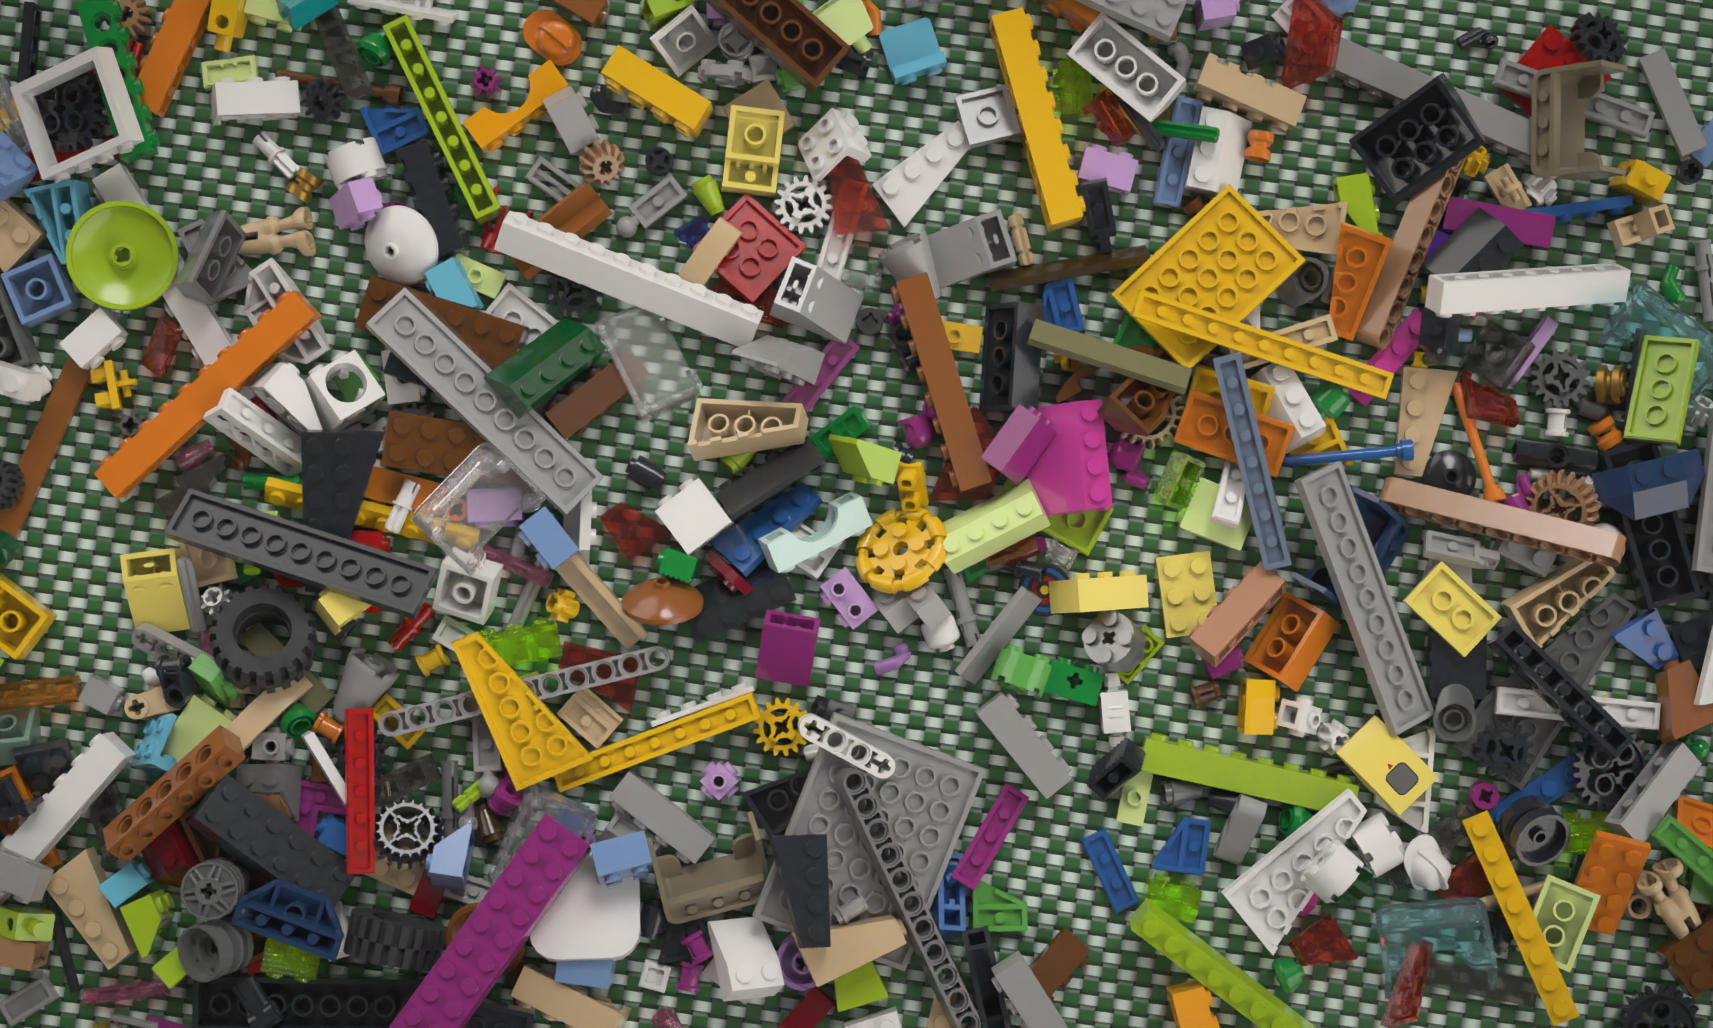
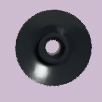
M1454 450L1440 451L1427 460L1422 475V483L1469 496L1476 484V471L1471 460L1464 454ZM1450 471L1456 476L1453 482L1447 479V474Z

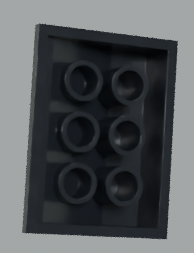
M1444 72L1349 139L1351 145L1395 206L1486 143L1462 98Z

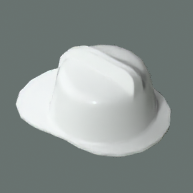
M1427 834L1419 835L1412 839L1404 852L1403 863L1413 887L1418 890H1447L1449 888L1447 881L1451 874V865L1442 855L1436 840Z

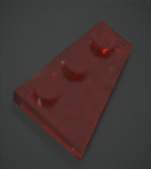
M564 641L558 668L565 669L621 654ZM628 657L624 662L625 669L628 672H635L638 669V661L633 657ZM603 663L598 667V674L601 678L608 679L612 674V669L608 664ZM575 670L572 673L574 678L584 683L585 675L582 671ZM640 675L591 688L631 713Z
M1426 940L1410 943L1380 1025L1393 1028L1418 1021L1434 943Z

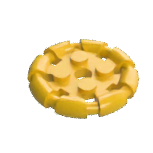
M919 507L918 511H903L894 508L882 513L874 519L875 523L869 529L866 528V531L861 534L857 542L855 551L858 553V557L855 558V565L858 574L865 583H870L871 588L887 594H896L897 591L901 590L909 592L924 585L929 581V577L934 571L938 572L947 553L943 545L945 538H947L945 526L937 516H932V512ZM907 520V524L900 521ZM882 530L885 531L886 533L883 534V536L879 539L877 535ZM908 547L905 554L897 555L900 548ZM875 554V557L869 558V555ZM902 574H904L903 577H902V579H901V580H898V576H897V575H902Z

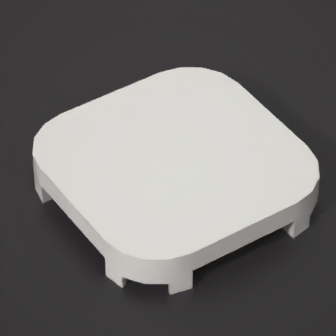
M590 852L530 935L531 944L540 956L551 962L608 959L616 961L624 959V957L633 952L640 941V879L633 880V876L622 879L623 883L616 886L606 887V883L600 885L592 852Z

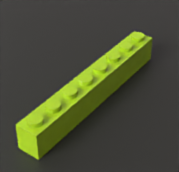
M405 15L384 25L385 33L476 220L481 225L498 217L502 207L408 15Z
M1154 732L1151 733V737L1146 735L1143 737L1141 749L1145 751L1146 755L1141 770L1315 810L1323 809L1347 788L1356 797L1358 796L1360 786L1353 782V777L1337 774V778L1326 776L1327 771L1311 768L1310 772L1300 770V765L1284 762V766L1273 764V759L1258 756L1257 760L1246 758L1247 754L1244 752L1231 750L1230 754L1220 752L1221 748L1205 744L1204 748L1193 746V741L1178 738L1177 742L1168 741V736Z
M1148 898L1130 917V925L1133 932L1259 1028H1316L1312 1023Z

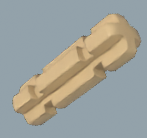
M1021 213L1010 215L1008 222L1010 228L1013 229L1011 234L1016 253L1019 252V264L1021 267L1029 266L1034 263L1032 252L1029 251L1031 247L1026 228H1023V216Z

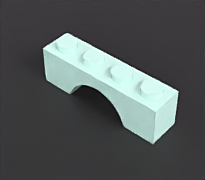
M851 491L828 503L827 518L822 527L815 533L805 537H797L780 527L759 538L758 541L769 568L778 573H787L793 570L796 564L815 559L819 556V552L827 548L832 549L840 546L844 539L863 534L866 528L872 526L873 523L862 496Z

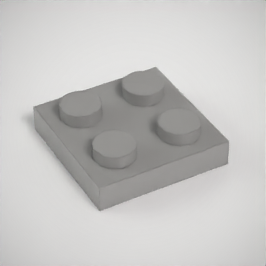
M1007 84L955 96L954 103L969 149L1021 136L1022 132Z

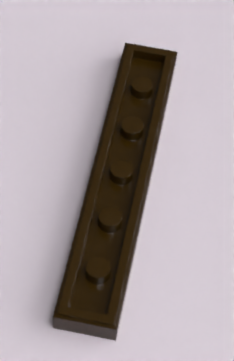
M1146 245L1113 250L1103 254L1096 253L987 273V280L991 292L1141 266L1150 258V253Z

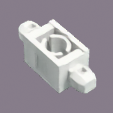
M1116 672L1105 673L1104 687H1107V690H1100L1098 697L1101 731L1104 734L1111 733V736H1108L1112 749L1117 744H1120V741L1124 740L1125 735H1122V732L1131 731L1128 691L1125 688L1118 689V686H1121Z

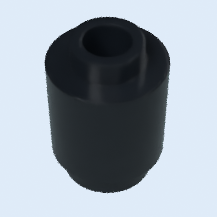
M641 455L637 459L632 457L625 471L629 473V480L650 491L651 489L658 491L668 473L662 470V466Z
M650 898L649 902H643L641 909V937L660 940L661 934H664L667 919L662 901Z

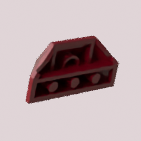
M179 818L141 851L155 881L177 888L181 887L186 873L192 867L201 863Z

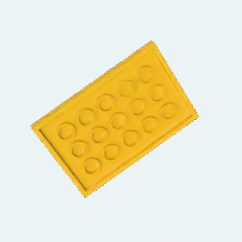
M1228 184L1111 294V297L1129 315H1131L1138 290L1141 289L1242 322L1303 265L1306 260ZM1132 317L1179 365L1192 369L1217 346V344Z

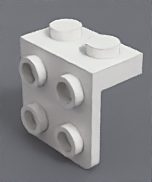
M831 108L799 140L798 147L814 180L821 181L845 156L864 163L872 156L867 146L868 142L858 127L859 122L852 114H846Z

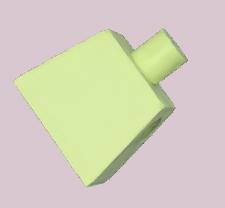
M829 0L812 12L849 46L852 45L859 55L864 54L872 47L865 34L874 27L862 0Z

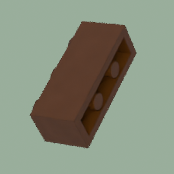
M1066 926L1062 927L1029 965L1051 1001L1054 999L1052 994L1058 987L1063 989L1070 982L1072 971L1076 967L1082 968L1090 959L1088 955L1091 951L1090 948Z

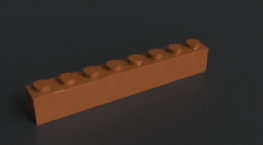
M925 272L895 282L896 288L892 289L896 305L901 303L904 314L900 315L904 331L910 330L912 340L908 341L912 357L918 356L920 366L916 367L920 382H926L928 392L924 393L928 408H934L937 417L932 419L936 434H942L945 443L940 445L944 460H950L953 470L948 471L952 486H958L960 491H964L992 482L987 463L981 458L983 450L928 273Z

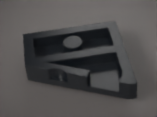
M705 917L680 924L669 923L658 958V964L693 959L686 946L682 945L680 941L700 929L703 933L702 937L710 949Z

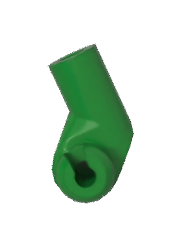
M1667 264L1659 288L1668 302L1678 305L1683 303L1686 297L1685 293L1676 283L1680 268Z

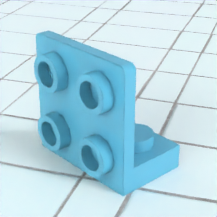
M172 713L159 715L148 720L143 732L145 736L142 743H139L134 749L136 755L133 757L134 760L131 766L160 779L176 764V758L167 754H161L177 718L176 715Z

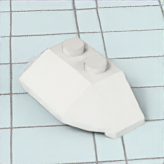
M273 258L268 259L249 272L244 312L253 326L258 323V316L267 309L272 310L278 304L277 299L283 293L293 290L300 292L295 282ZM319 320L281 353L278 358L309 364L328 352L330 347L324 328Z

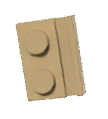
M589 688L576 691L557 712L564 721L597 749L624 720Z

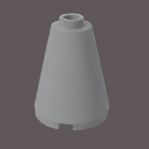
M922 231L920 235L915 233L890 245L892 250L885 252L883 249L877 253L879 260L896 281L927 272L937 304L939 303L937 298L941 296V291L926 231Z
M354 647L348 654L332 710L336 715L335 719L344 725V709L371 708L400 675L396 673L397 667L388 659L375 652L373 656L365 654L366 649L362 647Z

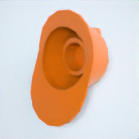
M551 10L535 11L527 17L523 24L525 41L547 61L551 60L554 65L564 66L571 64L579 57L582 51L581 36L571 24Z

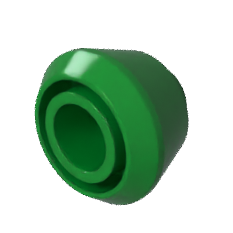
M372 32L357 42V52L365 62L375 67L389 64L392 45L387 35L382 32Z
M294 703L281 714L280 729L282 733H287L288 737L300 738L302 734L312 730L317 720L316 714L304 704Z
M1287 804L1283 808L1279 819V828L1285 837L1290 836L1312 818V814L1305 807Z
M1292 957L1274 959L1271 965L1281 989L1285 993H1292L1303 983L1301 977L1306 975L1300 961L1294 962Z

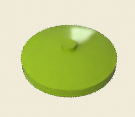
M110 201L87 211L73 226L66 244V264L74 284L88 299L108 309L120 311L135 310L155 302L169 289L178 270L179 250L173 231L157 212L145 205L132 201Z

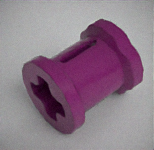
M701 929L680 941L682 945L686 946L693 958V966L713 955V950L708 948L702 937Z
M681 960V975L679 982H676L675 988L688 992H699L700 987L697 985L700 971L704 969V964L699 963L693 966L692 961Z

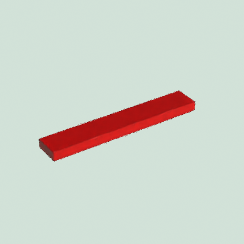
M373 708L344 709L346 874L375 873V847L373 844L375 842V835L373 833L375 832Z

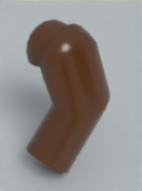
M227 436L226 440L235 449V456L231 461L232 468L236 471L246 470L251 464L252 453Z

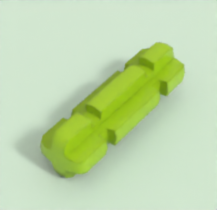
M494 772V776H496L498 780H500L498 775ZM479 780L462 793L463 795L460 794L452 801L453 807L459 813H462L470 806L469 804H473L483 796L478 789Z

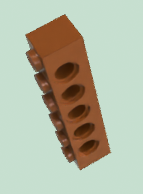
M221 725L214 729L103 829L107 852L126 863L132 860L245 759L240 737Z

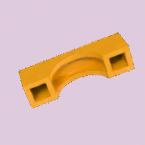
M548 60L528 75L530 92L527 100L520 108L510 113H496L483 107L462 122L484 153L487 151L494 152L504 144L502 140L509 135L516 136L526 128L525 124L532 119L536 121L543 117L547 110L542 100L569 86L551 60Z

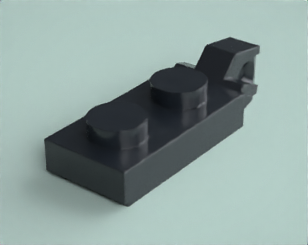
M1107 177L1081 182L1080 188L1086 207L1085 214L1089 235L1092 237V241L1099 239L1101 254L1112 252L1110 237L1116 236L1117 231Z

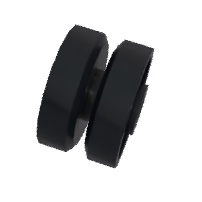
M1529 795L1517 799L1504 810L1498 822V834L1521 862L1528 866L1539 867L1551 863L1565 851L1570 840V827L1567 821L1555 811L1548 801L1540 796Z

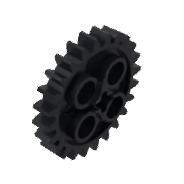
M85 72L35 96L52 148L56 149V152L76 153V151H85V146H93L92 139H100L97 130H105L101 120L108 119V116L102 114V110L106 109L101 101L103 100L102 94L98 92L100 90L99 83H94L95 75H88V72Z
M1629 732L1636 739L1637 733ZM1582 737L1584 742H1574L1578 748L1577 752H1569L1574 757V761L1567 762L1568 766L1573 767V771L1567 773V776L1574 777L1575 779L1570 784V787L1579 788L1575 796L1583 798L1582 804L1591 805L1593 810L1610 813L1649 762V760L1644 758L1649 753V750L1641 749L1644 744L1643 740L1634 739L1621 753L1620 758L1618 756L1616 759L1606 761ZM1595 752H1597V760H1596V762H1594V754H1595ZM1630 763L1628 768L1608 769L1606 772L1596 771L1589 774L1591 769L1611 768L1613 765L1622 766ZM1623 775H1625V782H1624V784H1622V777H1623ZM1599 779H1600V780H1601V786H1600V788L1598 789L1597 783H1598V781H1599Z
M1656 984L1654 991L1650 986L1645 985L1644 994L1635 989V999L1626 996L1625 998L1629 1005L1627 1007L1619 1005L1618 1007L1624 1013L1614 1017L1621 1021V1025L1613 1027L1635 1028L1637 1024L1643 1022L1645 1028H1655L1642 1016L1643 1011L1647 1013L1652 1021L1661 1025L1660 1028H1674L1678 1023H1682L1683 1028H1702L1697 1026V1023L1704 1019L1701 1016L1694 1015L1698 1012L1699 1007L1695 1005L1689 1006L1693 999L1688 996L1683 998L1684 992L1680 990L1674 992L1673 987L1668 985L1663 992L1662 986ZM1662 1003L1664 1006L1662 1014L1655 1016V1006Z

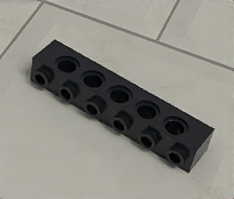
M1515 622L1506 625L1487 644L1606 761L1616 759L1635 739Z

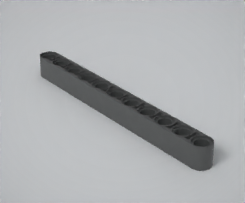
M851 767L841 768L835 775L836 786L892 905L907 930L909 941L950 1027L961 1028L962 1019L968 1016V1024L963 1028H980L981 1021L866 776L860 770ZM854 774L855 782L851 787H848L846 780L849 775ZM865 798L867 802L866 808L860 812L858 810V803ZM877 823L878 831L875 835L871 836L869 832L870 827ZM888 847L890 851L887 859L882 860L881 853L883 849ZM900 872V881L897 884H893L894 874ZM912 896L911 906L905 909V899ZM923 920L922 930L916 933V924ZM934 944V953L931 956H927L928 947ZM945 968L946 975L942 980H939L938 974ZM957 992L956 1001L950 1004L951 995Z

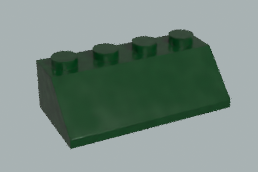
M563 318L485 375L484 379L520 419L597 362L605 351L606 346L589 327Z

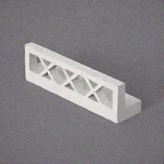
M231 387L224 390L216 407L205 412L203 417L205 421L283 475L294 476L302 472L301 437ZM220 415V416H222L223 418H225L227 421L221 420V419L218 418L217 416ZM240 432H244V433L248 434L249 436L243 435V434H241ZM283 462H287V463L291 464L292 467L287 466V465H286L285 463H283Z

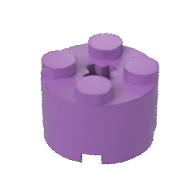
M790 934L781 942L777 951L784 984L800 991L814 988L816 985L806 964L804 963L803 966L799 965L797 957L801 958L802 956L792 934Z

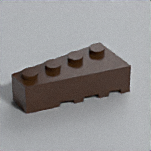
M630 349L624 354L621 351L616 353L609 359L610 365L603 370L598 367L587 376L589 381L582 386L577 383L566 392L568 396L561 402L556 399L545 408L546 413L543 419L567 442L573 434L580 436L593 423L592 419L595 417L596 419H601L614 407L613 403L616 401L620 403L648 380L650 373Z

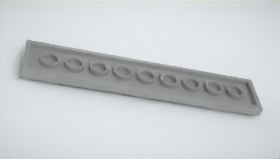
M405 287L366 323L365 327L564 516L603 479L604 476L533 409L518 419L484 379V376L492 370Z
M1337 461L1294 482L1389 736H1394L1433 716L1435 712L1341 461Z

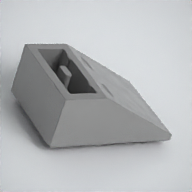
M1001 209L971 218L928 235L940 289L1015 265L1017 262Z
M792 256L770 315L839 343L846 344L864 297L820 267Z
M769 335L735 348L732 351V354L741 358L740 363L753 367L754 370L766 373L767 376L779 380L783 378L799 386H804L805 382L815 385L825 356L824 353L814 348Z

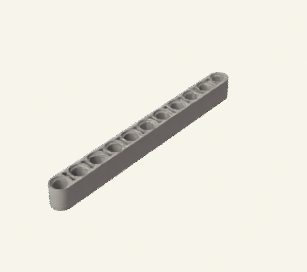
M654 646L522 680L530 685L532 691L542 700L660 671L669 665L671 655L665 647ZM655 650L664 653L665 661L661 666H656L651 662L650 657ZM628 657H633L638 661V669L635 672H628L624 667V662ZM603 663L608 664L612 669V674L608 679H603L598 674V667ZM575 670H580L585 675V681L582 685H575L571 680L572 673ZM548 677L556 678L559 683L558 689L555 692H550L545 687V681ZM473 691L387 712L380 717L378 728L386 736H396L481 715L482 712L480 707L475 712L467 709L466 700L470 696L475 697ZM443 703L449 704L452 708V714L449 718H444L439 712V708ZM417 709L422 710L426 717L422 725L417 724L413 720V714ZM390 716L396 717L399 721V727L396 731H391L387 727V719Z

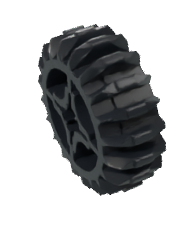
M404 797L400 798V804L391 800L389 802L390 808L382 805L380 807L381 814L375 813V832H373L375 842L373 844L375 851H379L378 858L381 860L387 857L386 864L388 866L392 865L394 861L397 862L399 870L403 864H407L408 869H413L414 862L422 867L428 853H433L434 845L443 840L441 833H443L444 827L439 824L441 817L440 815L433 816L435 813L434 807L425 809V800L419 805L416 804L415 797L411 799L410 803H406ZM402 817H413V818H411V819H404V818H402ZM388 824L392 826L394 831L392 840L389 842L384 835V830ZM423 825L426 826L429 832V837L425 843L421 841V836L418 834ZM408 847L412 850H402L401 848Z

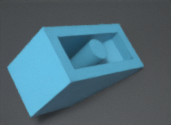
M451 257L424 273L428 279L425 281L426 287L433 296L436 295V297L476 309L484 307L459 259Z
M134 861L104 881L98 888L114 908H117L132 901L151 885L154 880L151 877L152 872L146 864Z

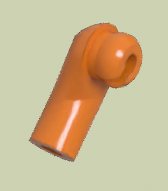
M862 0L874 27L868 32L869 35H880L882 32L880 10L871 0Z

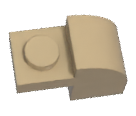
M1666 203L1607 223L1615 249L1629 246L1675 229Z

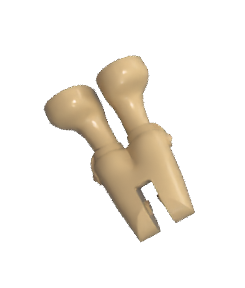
M307 206L299 207L293 215L284 219L269 216L266 219L240 226L247 234L245 238L258 237L256 240L243 241L238 252L240 255L268 253L275 255L280 253L284 247L297 248L306 257L313 256L316 253L315 240L308 231L313 228V216ZM284 230H303L288 235H278V233Z
M1668 858L1652 866L1654 873L1650 871L1643 872L1639 876L1636 885L1641 894L1652 896L1656 914L1661 916L1673 934L1681 940L1689 934L1686 924L1692 929H1696L1702 922L1688 890L1677 883L1676 878L1683 873L1684 869L1682 862L1677 858ZM1663 884L1667 889L1668 897L1662 891Z

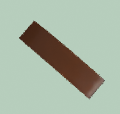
M1152 345L1124 346L1148 355L1155 352ZM1087 363L1082 365L1066 380L1055 398L1057 403L1082 391L1083 387L1079 380L1101 368Z

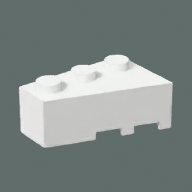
M261 77L247 78V82H236L234 78L219 79V83L214 84L210 93L213 126L221 125V120L237 119V123H247L246 119H263V121L297 118L301 113L298 80L290 81V77H276L274 81H263Z

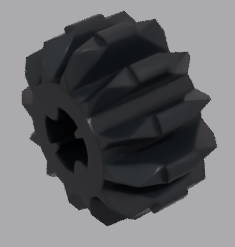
M317 77L315 82L310 80L306 83L307 89H303L300 93L305 98L300 102V106L308 107L305 116L314 114L315 122H319L321 118L325 123H330L332 118L337 120L341 116L340 111L346 109V104L342 101L347 98V94L339 93L342 84L334 87L332 85V78H328L325 82L322 77Z

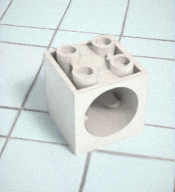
M356 350L348 354L345 351L337 354L331 359L332 363L325 367L322 364L314 367L308 372L309 377L304 380L324 430H343L373 413L386 395ZM349 372H354L363 384V389H358L354 402H341L335 399L328 392L326 382L333 381L332 378L337 375L340 379L349 378ZM375 402L370 411L365 413L367 411L365 407Z
M691 477L679 486L681 491L673 497L669 494L657 503L659 508L655 510L688 555H693L734 523L703 481L699 478L694 480Z

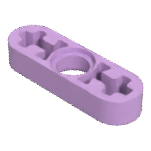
M1548 315L1543 317L1507 365L1500 378L1510 386L1515 385L1558 327V323Z

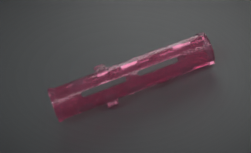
M480 542L475 549V556L503 564V570L538 584L543 588L547 589L553 580L552 572L516 558L505 549L500 551L483 542Z
M137 979L134 983L84 988L83 1001L86 1006L131 999L143 1001L147 997L167 996L169 988L161 979L150 981Z

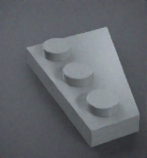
M202 219L177 230L187 252L194 246L199 235V229L205 223ZM238 255L214 304L247 289L248 274L252 269Z

